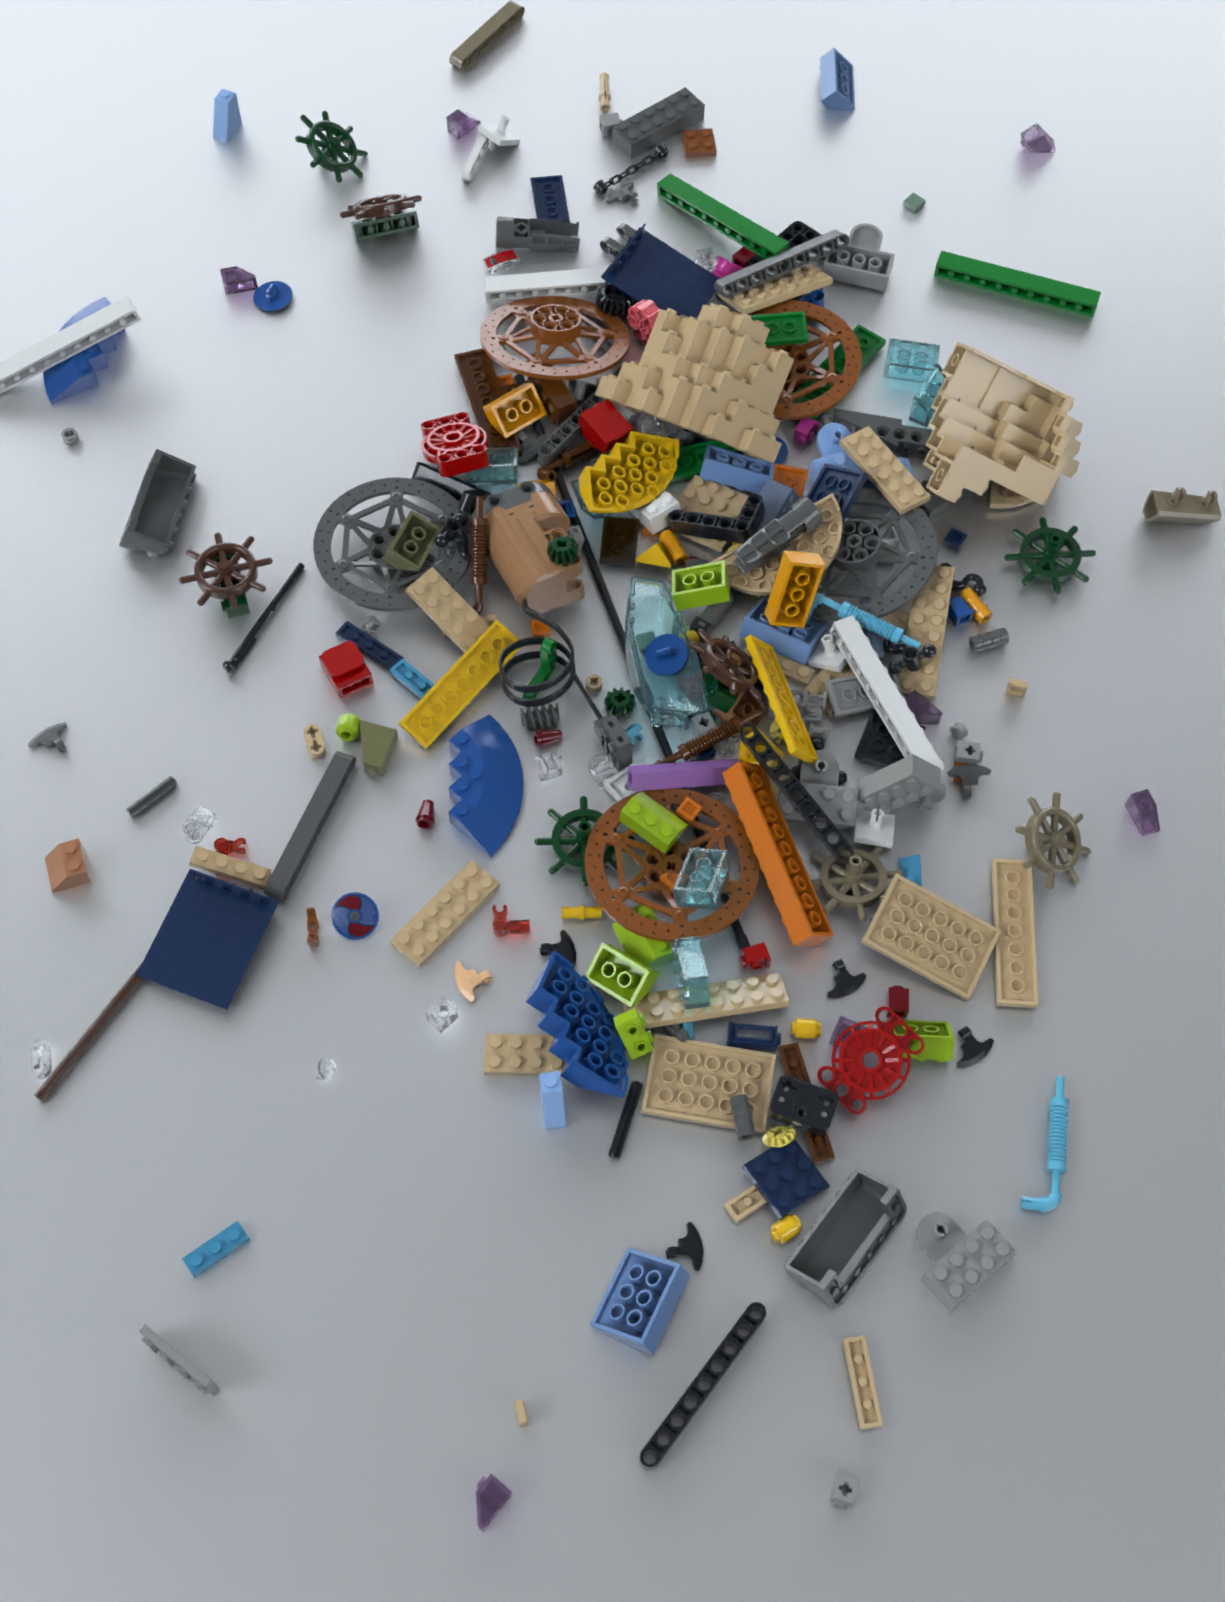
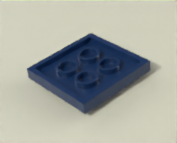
M825 463L807 497L815 503L833 493L840 507L843 522L868 475L863 471Z
M795 1139L786 1146L768 1149L742 1166L743 1171L779 1220L830 1187Z

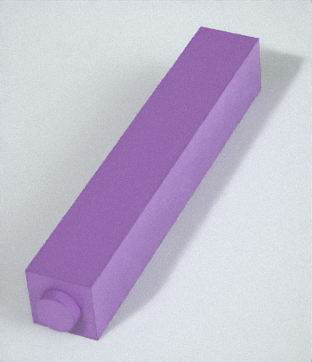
M722 759L628 766L627 784L632 791L725 785L722 773L739 762V760Z

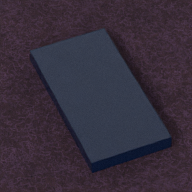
M562 175L530 178L536 218L570 223Z

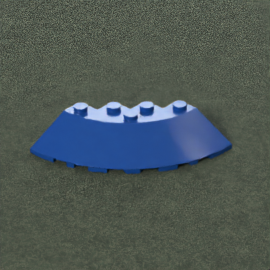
M103 297L89 304L73 315L59 331L112 303L106 297ZM125 329L43 371L46 393L52 405L99 385L95 372L108 367L104 355L117 350L113 337L126 332Z
M489 714L462 728L449 740L450 752L456 756L449 763L450 775L456 780L449 787V795L456 805L448 813L450 823L489 857H492L504 844L506 837L515 826L517 816L521 810L524 781L522 766L515 745L503 727Z
M554 950L526 1000L527 1004L542 1013L537 1027L554 1037L549 1052L566 1062L561 1077L579 1088L623 1098L628 1086L629 1076H627V1068L629 1067V1060H626L625 1052L627 1049L614 1024L613 1018L615 1016L609 1013L600 992L597 989L593 990L587 981L589 979L585 975L580 976L573 969L574 965Z

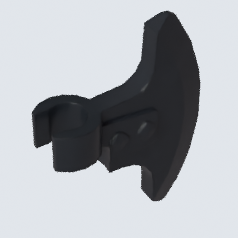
M565 930L560 931L561 941L559 943L541 944V948H539L541 956L550 955L555 950L575 967V946Z
M841 958L834 961L832 966L838 974L833 977L835 987L827 993V997L839 998L849 995L861 986L866 978V974L861 973L857 976H852L847 971Z
M967 1026L963 1027L958 1031L959 1036L965 1041L960 1046L963 1050V1057L956 1062L957 1066L966 1067L979 1062L988 1054L994 1040L989 1038L984 1042H979L974 1038Z
M689 1222L686 1225L687 1235L684 1238L678 1239V1247H668L665 1250L667 1259L688 1257L692 1260L694 1270L699 1271L703 1262V1244L698 1230Z

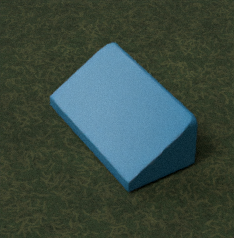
M920 855L899 858V870L903 871V877L922 887Z

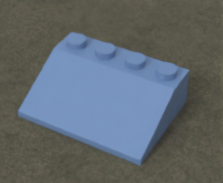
M762 597L744 617L739 636L745 639L751 634L773 646L777 654L805 665L823 637L828 624L811 617L810 621L806 622L804 628L770 625L764 614L769 599Z
M627 1248L590 1326L635 1349L654 1355L686 1287L690 1274L681 1264Z

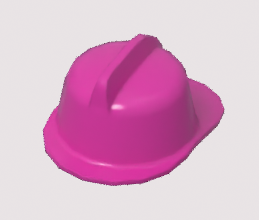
M715 256L717 263L713 274L719 278L744 269L721 256Z

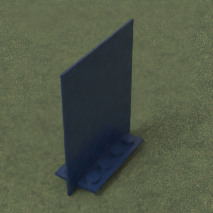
M644 224L638 228L632 237H629L627 244L602 274L601 278L605 280L604 286L610 283L638 302L643 299L646 301L650 299L661 310L667 311L670 308L677 311L676 315L678 316L684 315L697 318L702 306L707 305L716 293L714 284L720 278L644 230L646 226Z
M190 869L136 976L180 992V994H185L228 1010L279 901L253 892L252 888L248 890L234 883L231 884Z

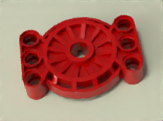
M467 412L435 418L421 424L423 456L427 461L438 465L440 476L451 477L489 465L486 432L478 425L470 423V417Z
M886 1006L876 1010V1021L859 1022L843 1031L836 1040L832 1050V1067L823 1066L817 1072V1078L827 1090L833 1091L837 1095V1087L841 1084L846 1085L848 1089L845 1096L838 1095L839 1101L853 1114L859 1115L866 1111V1100L884 1099L897 1092L909 1075L911 1067L910 1054L919 1055L925 1049V1043L922 1038L894 1011ZM885 1010L889 1011L890 1019L882 1022L879 1014ZM868 1025V1028L855 1030L859 1026ZM903 1025L906 1029L905 1034L900 1037L896 1036L894 1033L895 1027ZM851 1031L852 1034L842 1042L843 1037ZM916 1039L921 1042V1048L918 1051L910 1049L909 1044L912 1040ZM838 1045H840L838 1058H835ZM875 1053L879 1059L877 1066L871 1069L865 1067L864 1055ZM903 1053L907 1054V1058L903 1057ZM904 1063H907V1070L905 1075L902 1076ZM825 1070H830L833 1077L830 1081L826 1082L822 1078V1073ZM898 1079L902 1080L896 1088L891 1090L890 1087L893 1086ZM885 1090L888 1092L882 1096L874 1097L875 1093ZM855 1099H860L863 1103L860 1111H855L852 1108V1102Z

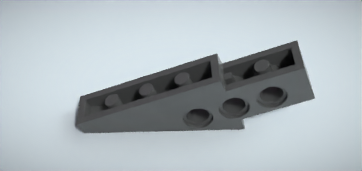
M834 408L832 423L842 424L849 430L850 434L869 426L895 456L897 452L927 457L931 449L925 445L933 431L931 429L901 425L902 419Z

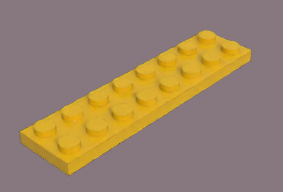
M496 619L398 725L422 747L427 749L500 671L499 657L507 646L519 639ZM520 648L514 650L505 658L503 667Z
M749 634L745 638L747 650L753 658L752 663L758 671V678L764 686L763 691L768 696L769 706L774 711L775 721L781 729V736L787 744L788 753L801 759L803 762L815 765L819 759L773 646Z

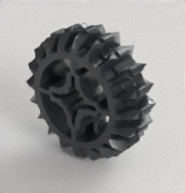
M609 284L601 286L595 298L597 308L601 312L610 314V316L615 315L616 317L628 316V309L638 303L635 299Z

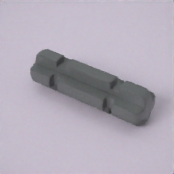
M677 1024L660 1026V1028H664L663 1030L673 1037H678L677 1039L680 1042L684 1043L689 1039V1033L681 1029Z

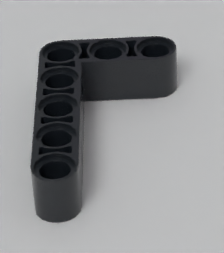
M795 221L778 236L789 242L790 249L822 234L801 221ZM755 254L750 259L749 266L765 259Z
M422 462L416 463L411 478L428 482L443 489L460 502L459 510L469 514H473L476 509V497H483L484 501L491 495L490 492L454 476L442 477L438 469Z
M752 494L747 498L738 518L673 510L668 514V519L672 532L676 534L744 544L756 533L765 514V507L762 496Z

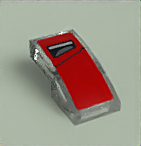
M514 248L496 252L482 259L490 274L504 266L506 269H509L521 262Z

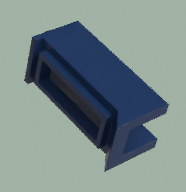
M729 1021L726 1046L775 1052L776 1046L781 1043V1033H777L778 1026L741 1024Z

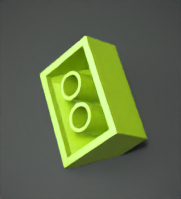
M725 560L672 570V598L677 611L730 601V585Z
M642 791L628 801L621 810L618 819L664 854L668 852L688 827V824Z
M643 905L631 908L644 917L658 921L651 908ZM616 922L612 924L625 953L652 969L673 961L674 951L669 942L648 939L626 930Z
M601 943L585 976L592 984L628 1006L634 1007L650 992L659 972L614 945Z
M902 1019L925 1043L924 1051L919 1055L910 1054L911 1059L916 1061H952L955 1038L949 1021ZM898 1025L894 1029L895 1035L899 1037L903 1036L906 1032L903 1025ZM916 1039L912 1040L909 1044L910 1049L918 1051L921 1048V1042ZM903 1053V1057L907 1058V1054Z

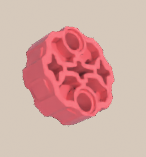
M643 299L630 307L627 317L634 337L644 348L660 311L650 299L647 301Z

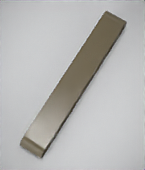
M510 0L451 53L449 63L461 70L467 69L523 17L525 8Z

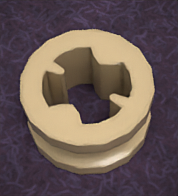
M596 674L589 675L586 678V689L591 693L599 692L602 689V678ZM591 682H594V683L597 682V685L595 686V684H594V685L592 686V685H591Z

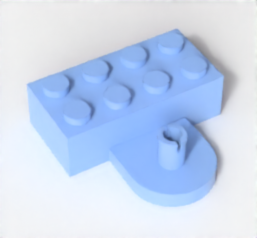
M828 423L817 434L816 443L821 458L812 460L808 466L813 483L825 463L862 471L839 445L841 439L851 435L849 430L842 424ZM868 477L864 485L872 483Z

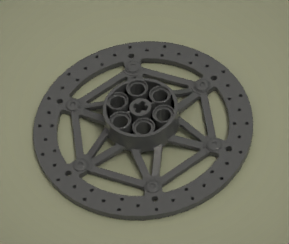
M411 478L377 479L348 490L326 509L315 531L313 551L321 577L340 597L363 608L377 611H404L418 608L417 603L407 593L398 594V590L415 582L431 567L440 573L453 588L462 579L471 562L462 558L460 554L461 545L457 542L455 554L450 563L444 561V548H439L438 558L429 553L426 559L430 562H424L421 566L430 568L398 582L400 578L407 577L415 571L396 569L383 561L382 558L405 519L402 506H406L432 519L429 521L443 529L448 519L454 518L452 516L459 512H463L458 509L459 502L443 489L428 482ZM390 494V498L358 513L348 514L352 508L368 499ZM403 495H412L425 499L439 507L444 513L437 515L404 499ZM390 506L385 525L382 528L359 520L373 512ZM397 508L401 524L392 525L394 512ZM468 517L467 524L462 526L461 530L468 539L467 553L473 555L471 554V548H473L471 547V541H473L471 540V535L473 534L471 531L473 530L471 529L472 526ZM341 524L344 526L342 560L334 562L331 554V542L337 525ZM358 527L373 532L372 536L367 538ZM350 529H352L367 545V548L348 557ZM369 556V561H358ZM355 567H372L376 573L385 578V582ZM350 572L384 589V593H375L360 588L351 583L342 574Z
M861 488L852 506L874 505L887 508L890 511L888 513L848 512L845 520L842 522L843 532L838 552L830 563L823 581L819 583L816 593L825 594V597L838 596L870 599L871 603L854 605L855 608L858 607L861 611L864 610V613L867 611L871 615L873 614L874 617L881 618L907 605L925 588L936 566L938 543L934 527L922 509L916 507L900 515L878 489ZM902 517L911 524L917 533L920 542L919 552L912 551L898 522ZM865 519H878L880 521L872 523ZM892 526H894L905 552L882 541V538ZM886 549L898 556H883V550ZM902 563L878 587L876 564ZM917 565L910 578L898 590L887 597H883V592L908 566ZM834 568L839 569L841 572L829 582ZM871 570L872 587L863 577L862 572ZM851 573L856 576L867 592L833 590V588ZM822 603L818 604L812 615L830 621L843 619L838 616L839 611Z

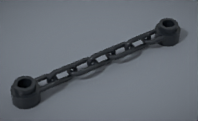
M660 144L655 149L653 155L645 157L638 164L628 167L624 172L611 177L607 182L603 180L597 181L593 189L597 194L603 195L611 185H616L623 178L633 175L643 166L653 163L657 158L664 159L667 157L668 149L664 144Z

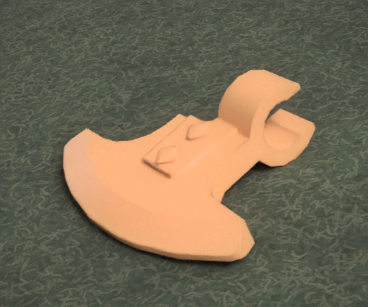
M456 962L455 980L458 989L466 999L474 1002L476 1000L473 992L474 988L482 983L492 981V975L489 970H485L478 975L475 969L465 970L461 962Z

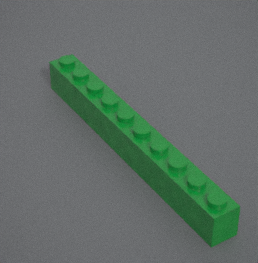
M671 173L657 183V192L660 198L738 244L745 246L760 257L767 259L789 249V242L775 235L773 232L763 228L761 225L751 221L749 218L732 210Z
M941 251L934 273L936 277L1089 317L1094 316L1101 294L1100 291Z

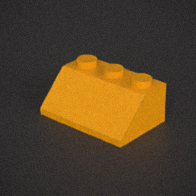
M524 383L483 407L491 425L504 438L511 436L547 415L533 383Z

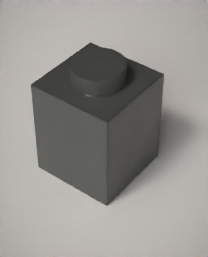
M933 492L930 493V501L918 506L928 516L930 521L944 513L946 501Z

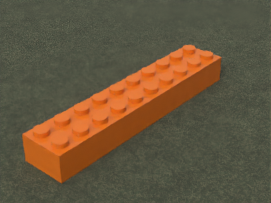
M739 761L722 773L725 785L728 787L732 801L736 805L739 818L745 827L746 835L753 846V852L760 863V869L767 880V886L772 892L775 905L782 916V922L789 933V939L797 947H818L834 937L828 919L764 769L760 764Z

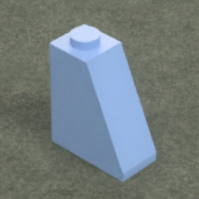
M221 89L214 99L213 139L228 143L241 125L242 120L236 93Z
M560 1071L540 1073L539 1082L545 1129L566 1127Z

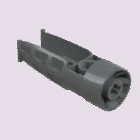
M497 216L496 248L575 250L578 252L580 238L570 236H578L579 222L574 224L546 219Z
M803 496L789 506L787 514L780 519H773L749 538L737 551L733 552L737 557L734 562L744 575L787 549L791 545L790 542L802 533L808 535L824 523L818 508L808 497Z

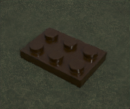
M604 516L599 564L635 567L639 519Z

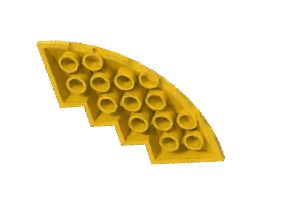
M631 431L623 444L616 442L609 455L601 454L594 467L586 466L579 477L580 494L589 512H626L644 506L657 498L668 486L677 468V459L679 458L680 451L679 439Z

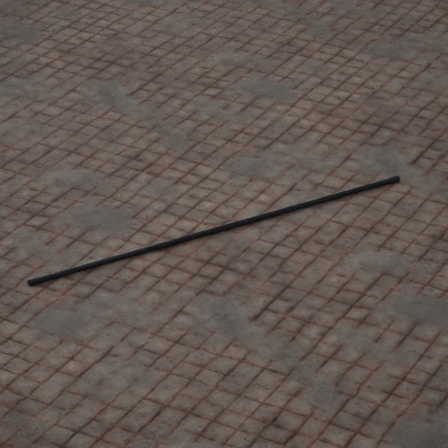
M517 374L514 376L518 387L526 383L524 375ZM540 419L533 422L538 438L542 434H546ZM560 468L553 469L557 474L555 482L562 499H572ZM574 506L576 517L570 518L573 526L579 525L585 539L582 545L583 553L664 758H667L673 752ZM697 816V817L695 818V820L698 821V822H700V820H699V818H698V816ZM692 827L696 839L705 835L704 831ZM708 842L699 845L701 851L704 850ZM710 850L704 858L709 871L722 877L712 850ZM726 893L719 896L722 905L730 899L729 894ZM738 918L731 924L741 953V950L749 947L750 943Z

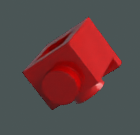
M765 942L741 950L739 963L742 968H745L747 971L750 969L758 970L763 965L766 968L770 967L771 957Z

